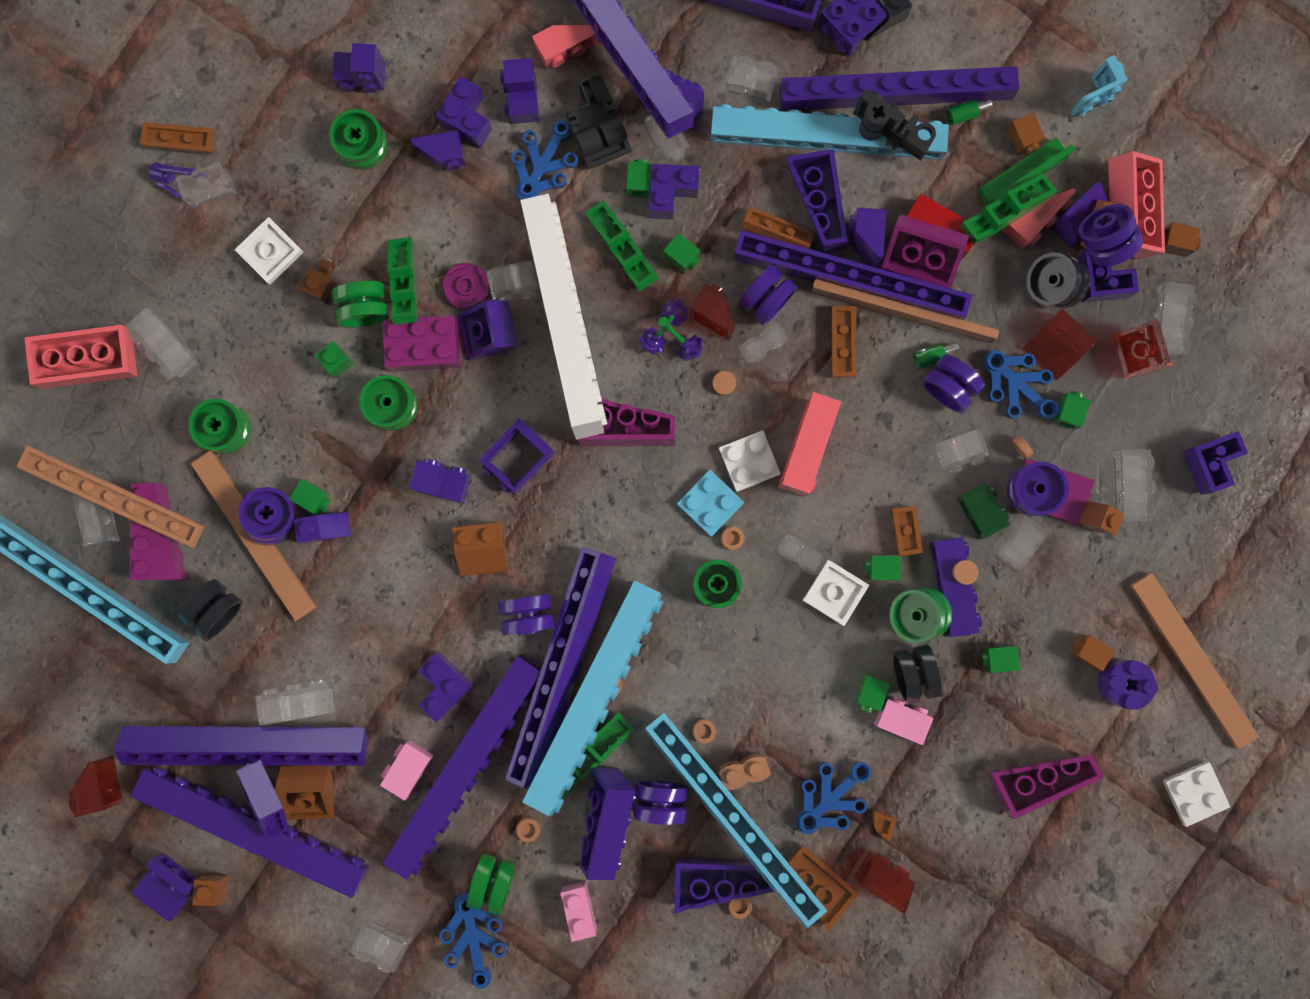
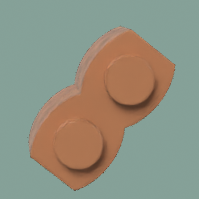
M762 753L750 754L741 761L726 762L718 768L721 781L727 790L741 788L747 782H760L771 775L766 757Z

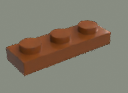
M143 122L140 145L143 148L213 154L216 132L212 128Z
M751 206L741 228L752 233L809 249L815 232Z
M832 306L831 378H855L856 306Z

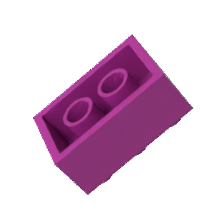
M899 215L882 268L951 289L969 235Z
M455 316L418 318V322L397 325L393 324L392 319L383 320L385 368L390 372L461 368L459 321Z

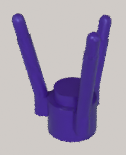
M155 162L150 167L149 176L151 180L157 182L158 188L165 189L187 203L189 202L187 197L167 184L175 180L176 174L189 176L192 174L208 175V172Z

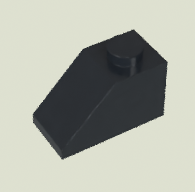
M877 0L876 3L885 11L886 17L865 36L867 41L907 19L912 8L910 1Z

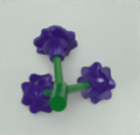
M669 299L666 304L661 306L663 311L661 313L662 318L659 319L661 329L657 331L654 327H651L649 330L644 329L642 331V336L639 338V341L643 343L642 349L648 350L653 355L657 352L662 353L664 345L667 344L666 339L663 338L664 332H670L679 340V357L681 359L683 358L685 361H688L689 359L699 357L703 349L701 345L702 338H698L697 335L691 338L682 337L672 328L673 324L680 326L683 321L688 319L686 314L688 307L684 306L680 299L676 301Z

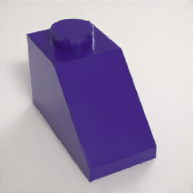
M458 130L411 139L418 153L442 169L457 170L460 166L466 165Z
M347 512L293 519L296 539L299 544L352 536Z

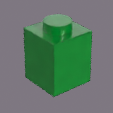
M644 159L628 162L627 196L650 198L652 163H648Z
M678 233L664 249L663 257L686 274L689 269L693 271L700 263L701 250Z
M334 341L315 355L327 372L336 379L354 365L350 357Z
M1070 391V393L1062 395L1058 404L1060 410L1058 415L1054 417L1053 423L1073 430L1082 428L1091 400L1084 398V394L1076 391Z
M301 479L289 499L309 512L320 515L321 512L324 513L330 506L331 501L329 499L332 495L310 481Z
M868 556V561L865 560L864 574L868 575V580L901 581V556Z
M1007 645L983 648V653L980 654L982 668H985V672L989 673L1020 671L1018 646Z
M863 674L854 700L860 704L859 709L873 713L874 709L881 711L890 683Z

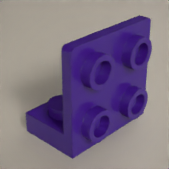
M161 853L152 858L146 867L149 868V871L134 889L133 895L170 922L193 894V885L196 877L165 853Z

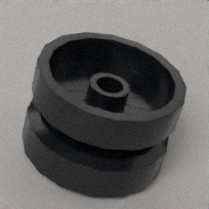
M1051 252L1043 254L1034 261L1029 268L1026 282L1027 290L1035 301L1043 305L1065 309L1074 307L1084 299L1089 291L1091 279L1090 272L1084 262L1076 257Z
M213 579L200 587L181 609L178 618L187 627L196 626L195 634L202 640L209 641L223 631L235 618L243 605V601L234 593L226 594V586L218 579Z
M928 644L914 647L912 654L907 649L893 651L895 676L905 703L909 704L920 701L922 693L927 699L941 696L942 684L933 651Z

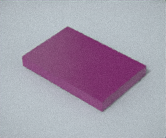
M1024 459L1022 467L1037 461ZM1060 469L1068 480L1069 494L1064 505L1058 511L1047 516L1080 526L1079 521L1086 503L1089 501L1095 480Z

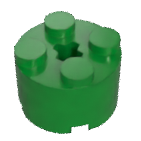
M720 559L710 560L701 565L693 578V590L696 597L704 605L712 608H724L731 605L738 598L742 589V578L739 571L731 563ZM714 577H717L720 581L723 580L724 585L720 586L719 591L715 587H711L710 583L714 582Z

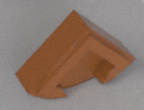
M872 810L871 819L874 829L882 838L891 841L897 818Z

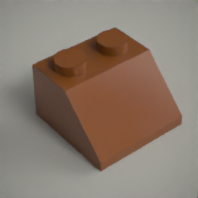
M503 523L452 528L454 552L460 576L508 571Z
M280 766L275 792L284 809L287 820L334 817V784L329 766Z

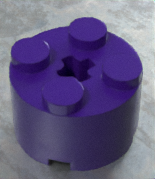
M1126 659L1112 660L1099 673L1098 690L1100 695L1107 703L1130 710L1143 708L1151 702L1158 691V684L1153 672L1147 665L1139 661Z

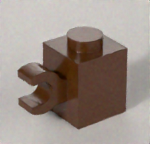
M323 257L319 265V271L308 268L299 290L306 296L328 305L332 296L331 291L337 286V283L330 277L336 264L332 260Z

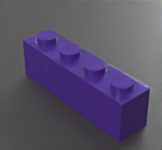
M963 537L930 542L937 588L947 598L952 610L951 623L945 632L946 637L980 633L979 627H982V620L980 614L976 613L975 603L978 602L976 590L972 589V584H959L955 581L952 574L956 563L967 560V556H969L968 543L964 542Z

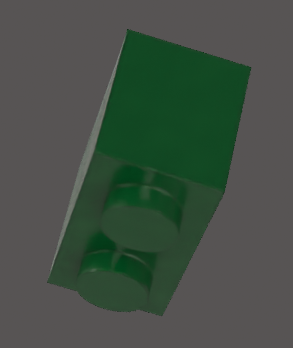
M987 483L981 484L956 498L979 540L985 539L1010 525L1008 512L1003 506L1000 507L996 500L998 496L995 489L991 485L988 486Z

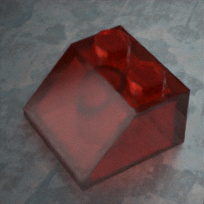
M705 283L691 306L690 318L730 341L733 337L735 325L727 295L723 293L724 290L718 285L712 283L710 286Z
M1060 309L1051 316L1022 349L1034 355L1036 361L1045 370H1050L1054 378L1058 380L1092 348L1097 340L1064 309Z
M1154 319L1113 334L1125 380L1140 378L1172 366L1159 319Z
M114 755L88 762L69 792V808L73 812L74 817L103 811L123 803Z
M869 851L854 877L861 887L905 914L915 886V882L910 878L911 873L900 865L897 869L890 865L889 862L891 860L878 852L875 855Z

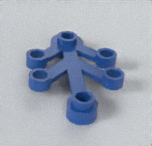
M560 120L554 124V135L541 157L537 147L538 139L536 133L533 130L524 132L523 140L528 146L534 166L530 177L525 167L526 156L524 152L516 150L511 155L512 162L516 165L520 182L516 187V193L521 200L539 196V193L545 190L564 188L566 186V176L561 172L555 173L552 179L540 182L539 180L543 174L567 167L575 168L578 165V157L573 152L566 153L564 158L551 161L560 143L569 140L572 135L571 126L567 121ZM560 126L566 127V130L564 132H559L558 128ZM532 135L534 140L527 141L526 137ZM517 155L523 156L521 161H515ZM569 157L575 158V162L568 163L567 159ZM558 177L564 179L561 184L555 182ZM526 186L532 187V190L529 193H526L523 190Z
M991 350L983 358V366L991 375V390L988 393V399L993 403H998L1004 398V392L1001 389L1002 375L1008 381L1009 406L1005 411L1008 418L1015 419L1022 413V409L1019 406L1018 390L1038 408V414L1041 418L1049 420L1056 417L1060 410L1058 403L1051 399L1044 400L1025 383L1039 382L1042 385H1046L1052 382L1053 373L1047 369L1041 372L1014 373L1008 366L1021 365L1022 368L1029 369L1036 363L1035 356L1028 353L1023 356L1006 357L999 350ZM1025 357L1030 358V365L1025 364ZM992 358L998 361L997 366L991 364ZM1043 373L1048 375V381L1042 379ZM994 391L999 393V399L993 398L992 394ZM1045 406L1050 408V414L1044 413L1043 409ZM1011 407L1016 408V415L1010 413Z
M862 761L854 763L851 767V774L831 792V776L834 773V768L830 763L823 762L818 768L821 774V802L814 809L813 793L816 791V784L812 779H805L801 783V788L804 792L803 810L796 817V825L805 834H812L819 827H832L839 830H846L849 827L850 821L843 814H839L835 818L821 817L827 810L855 811L859 814L867 810V803L862 798H855L853 801L839 799L857 782H866L870 779L872 772L869 765ZM824 766L830 767V772L828 774L822 773V768ZM858 767L864 768L862 775L856 774ZM807 782L813 784V788L810 791L804 788ZM859 801L863 802V808L857 810L855 808L856 803ZM806 817L812 818V823L810 825H805L803 823ZM839 819H846V824L844 826H839Z
M465 892L456 898L454 903L456 913L448 926L440 932L439 939L444 944L451 943L455 937V930L464 919L466 930L453 950L445 956L444 964L448 968H455L460 961V955L469 943L474 966L471 981L476 988L483 989L489 985L492 973L488 967L484 966L479 941L492 949L493 955L497 958L505 956L508 946L504 941L496 940L476 926L474 917L486 923L491 933H498L503 926V922L500 917H493L483 909H464L462 903L467 902L469 892ZM492 921H497L499 923V927L497 929L491 927ZM443 932H450L451 938H444ZM496 946H503L504 952H497ZM454 956L456 958V962L450 963L448 961V957ZM477 976H484L485 981L482 983L478 982Z

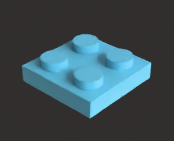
M711 470L677 503L710 537L744 504Z

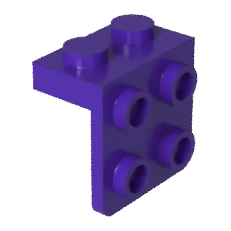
M834 0L821 12L818 24L821 31L835 41L837 49L842 53L845 52L850 57L856 52L859 42L885 19L886 13L875 0Z

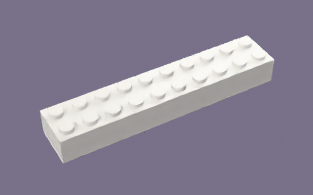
M549 194L521 200V205L572 430L576 440L603 434V425H607L603 404H598L602 402L597 380L592 381L597 379L556 201L551 202Z

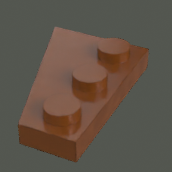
M802 844L787 862L827 910L820 919L827 931H829L859 893Z

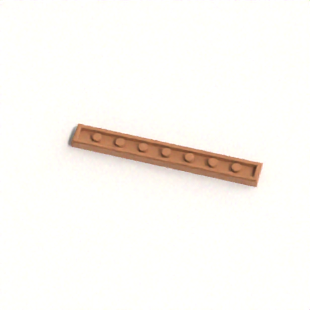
M815 279L810 293L988 343L994 342L999 334L998 329Z
M26 445L16 466L25 472L191 548H195L205 525L29 445Z
M209 451L191 463L294 620L298 621L318 608L276 544L269 546L260 545L247 538L242 530L238 513L244 496L216 454Z
M1148 573L1129 585L1234 747L1240 750L1257 739L1259 735L1153 573Z

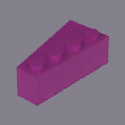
M601 398L602 402L598 404H603L607 425H603L604 433L578 439L580 446H675V416L645 408L632 407L624 403H614Z
M157 483L131 484L132 493L171 510L166 485ZM130 520V580H189L187 571L184 570L183 554L179 549L178 541Z
M1081 755L987 772L1008 817L1013 819L1104 778L1093 755Z

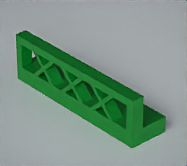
M1056 137L981 187L978 192L986 204L990 205L1003 198L1006 192L1043 173H1047L1068 159L1076 149L1072 144L1064 148Z

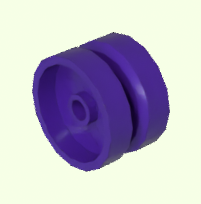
M1124 204L1103 206L1090 213L1080 224L1078 233L1094 264L1098 266L1120 264L1133 257L1142 247L1143 235L1136 224L1137 221L1129 206Z
M771 265L756 278L738 302V305L746 312H751L761 304L754 314V319L762 326H765L782 309L798 289L790 279L784 280L775 287L782 277V272L774 265Z
M948 354L942 355L935 363L936 371H929L922 380L923 387L933 398L950 410L960 414L964 413L971 405L970 397H977L985 387L984 381L976 371L960 359Z
M1035 462L1017 469L1010 476L1007 484V497L1011 506L1026 516H1043L1058 511L1066 502L1069 494L1068 480L1064 472L1056 465L1048 462Z
M271 487L257 488L248 493L241 501L238 513L242 530L247 538L256 544L265 546L278 544L287 539L293 531V519H295L293 504L288 496L279 489ZM265 515H269L268 519H264L263 517Z
M550 594L499 601L498 610L500 615L515 614V619L504 620L501 623L502 636L540 633V630L555 628L553 615H538V610L549 609L552 606Z
M669 781L636 782L634 787L636 798L642 801L633 805L632 818L640 822L672 825L685 823L687 820V808L678 803L688 799L689 787L685 784Z

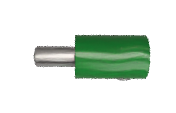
M972 100L947 108L946 114L949 124L953 126L979 117L981 111L992 108V101L988 100L977 103L976 100Z
M954 342L944 347L941 343L914 352L913 359L916 367L922 369L935 364L942 355L959 350L958 343Z

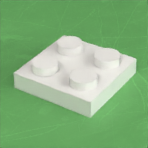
M269 217L235 249L268 284L277 279L303 253Z
M763 430L719 448L736 492L781 475Z
M827 560L802 601L842 626H845L869 585L830 560Z
M1202 762L1162 780L1182 824L1186 827L1230 808L1210 762Z

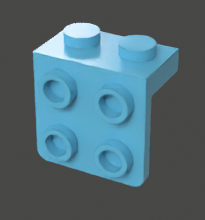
M1115 55L1107 58L1091 78L1097 90L1084 96L1070 112L1072 117L1078 114L1082 117L1090 113L1093 107L1098 104L1101 107L1107 105L1114 100L1113 96L1122 91L1121 87L1128 79L1124 74L1122 63L1117 60Z

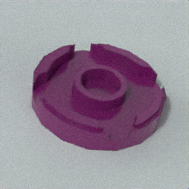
M461 263L447 271L442 289L445 298L452 306L459 310H468L486 301L489 296L490 283L487 275L480 267L470 263Z

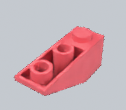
M552 25L532 36L534 47L547 70L552 67L557 68L561 66L565 60L572 56L578 57L582 55L585 49L593 45L598 46L602 44L589 25Z
M1073 188L1052 196L1031 212L1005 227L1002 231L1022 248L1029 243L1033 246L1042 236L1040 233L1041 229L1044 226L1049 228L1057 220L1058 217L1055 214L1059 209L1064 211L1074 201L1070 197L1076 190Z

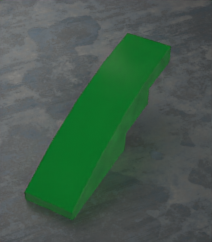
M1043 173L1006 192L1003 198L986 206L980 214L964 221L960 228L966 235H969L968 239L972 244L976 245L1037 208L1054 196L1057 190Z
M604 200L585 212L586 217L639 292L659 279L656 272L644 258L641 250L630 237L629 232Z
M412 237L388 240V274L390 277L391 318L393 324L418 322L417 285Z
M619 712L597 731L598 734L591 746L587 745L584 754L587 755L581 768L576 767L572 775L575 777L574 783L569 791L565 789L561 799H564L591 773L592 767H597L635 730Z

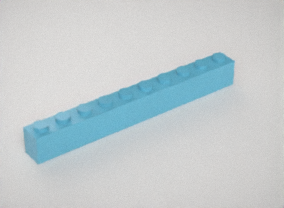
M721 104L718 107L713 106L710 142L821 151L834 149V152L915 158L900 146L895 151L892 150V146H886L885 143L888 138L883 134L873 141L864 139L859 132L862 120L858 117H849L844 113H838L833 116L825 115L823 112L807 114L799 110L781 112L775 108L755 110L751 106H744L742 108H732L727 104ZM918 121L915 126H917V125H919V124H921V123H924V122H919V121ZM929 121L928 123L933 125L936 130V137L923 158L942 160L947 153L949 124H942L940 121ZM922 129L918 131V136L922 140L930 139V133L927 130Z
M0 514L1 553L165 664L176 663L189 645V641Z
M634 580L523 803L547 816H552L554 812L558 813L564 802L561 797L565 789L569 791L575 780V777L572 775L576 767L581 768L587 756L584 754L587 745L591 746L598 734L595 729L599 722L603 723L609 712L606 707L610 700L614 701L620 690L617 685L621 678L625 679L631 668L628 663L632 656L636 657L642 646L639 641L643 634L647 635L653 624L650 622L653 613L658 614L662 607L663 601L660 600L662 597L660 592Z
M663 713L645 728L646 735L804 929L809 928L827 912L825 907L667 715Z

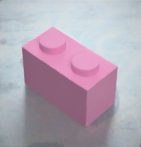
M892 696L891 700L885 698L882 710L878 711L874 725L923 745L933 718L927 715L928 710L914 705L913 709L904 706V700Z
M412 741L406 742L405 745L402 743L399 745L393 755L396 757V760L392 766L388 764L381 775V778L384 780L380 786L404 801L410 797L434 757L432 753Z
M586 881L562 886L561 898L571 941L596 936L597 926Z

